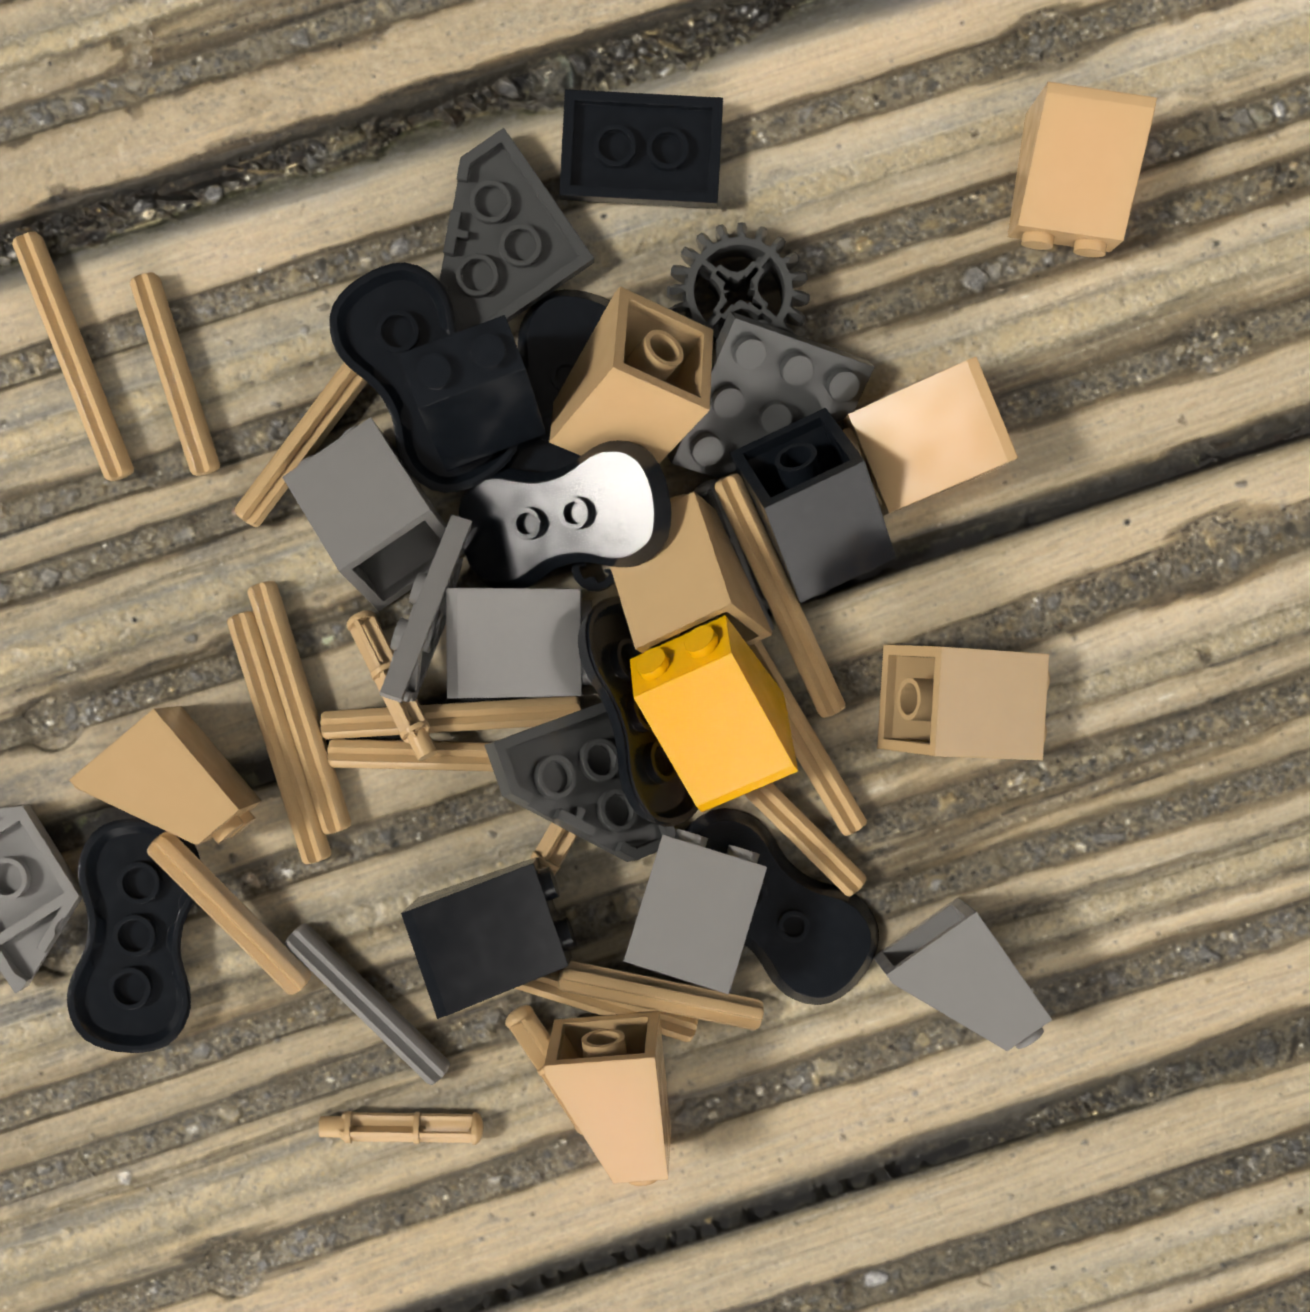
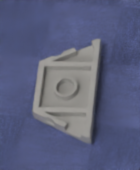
M451 514L428 574L422 572L417 574L409 597V603L413 604L409 619L401 617L392 636L390 649L395 651L390 668L381 687L380 696L401 703L403 701H416L446 625V588H456L463 559L459 557L470 534L471 520Z
M30 804L0 807V971L14 993H17L30 985L83 898L78 880Z

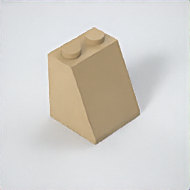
M1048 81L1025 114L1007 237L1022 239V246L1037 250L1052 249L1053 244L1074 247L1073 253L1084 257H1103L1106 252H1111L1122 243L1152 125L1157 97Z
M620 286L614 293L554 401L549 443L582 456L593 447L608 441H628L644 447L652 453L660 464L710 410L713 329Z
M977 357L968 359L848 414L843 420L846 428L843 432L866 463L883 517L995 471L1018 459Z
M695 491L690 494H682L670 498L672 515L669 537L663 548L653 558L634 567L610 566L635 649L641 653L725 615L748 646L773 635L716 510Z
M883 645L877 749L941 757L1043 760L1044 742L1047 736L1045 724L1047 690L1050 684V674L1048 671L1049 654L940 646Z
M182 706L152 709L69 780L76 789L195 845L202 844L211 839L220 844L228 837L230 839L235 837L256 819L250 811L262 802Z
M659 1011L554 1020L544 1064L545 1076L613 1184L629 1183L634 1186H647L655 1183L657 1180H668L671 1119Z

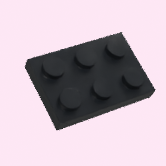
M565 89L560 200L717 208L723 98Z

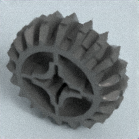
M738 223L735 233L736 237L729 238L727 229L723 224L716 226L717 242L714 244L706 234L700 233L697 235L696 242L701 254L689 247L682 249L681 257L690 267L673 265L671 268V276L683 284L668 286L667 297L683 302L675 304L669 309L713 329V348L729 311L791 333L794 332L787 324L802 326L806 319V316L801 311L793 307L807 305L810 295L804 291L793 289L807 282V273L801 271L789 272V270L797 265L800 257L794 252L781 258L779 254L785 246V239L778 237L771 246L766 245L764 241L767 235V228L759 227L755 239L746 237V223ZM738 256L755 260L747 268L738 272L729 271L721 265L718 267L713 265L714 262L727 257ZM768 271L775 278L780 290L781 305L777 316L767 309L768 303L760 296L758 286ZM700 276L709 282L708 288L714 292L718 299V304L707 321L700 314L694 298V287ZM751 279L746 300H750L752 303L749 302L747 304L745 301L739 300L735 305L731 304L724 313L730 291L724 290V287L737 291L741 286L745 287Z

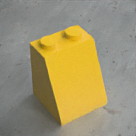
M726 615L705 625L698 626L686 634L655 648L648 649L644 653L630 659L633 697L701 813L798 772L784 693Z

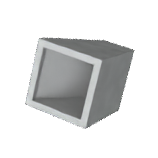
M371 417L360 425L346 430L338 440L317 454L303 459L295 469L282 477L338 571L378 611L410 591L419 572L428 574L447 525L417 480L407 471L394 446Z
M446 588L447 698L582 696L583 685H592L581 663L578 648V632L584 619L592 609V600H582L581 589Z
M677 829L675 838L662 835L624 962L730 994L767 867L757 864L760 855L758 853L728 845L727 852L724 854L705 848L708 838Z
M960 898L950 902L873 957L894 985L1005 1051H1009L1014 1046L1017 1049H1022L1031 1045L1044 1033L1042 1027L1052 1021L977 911Z

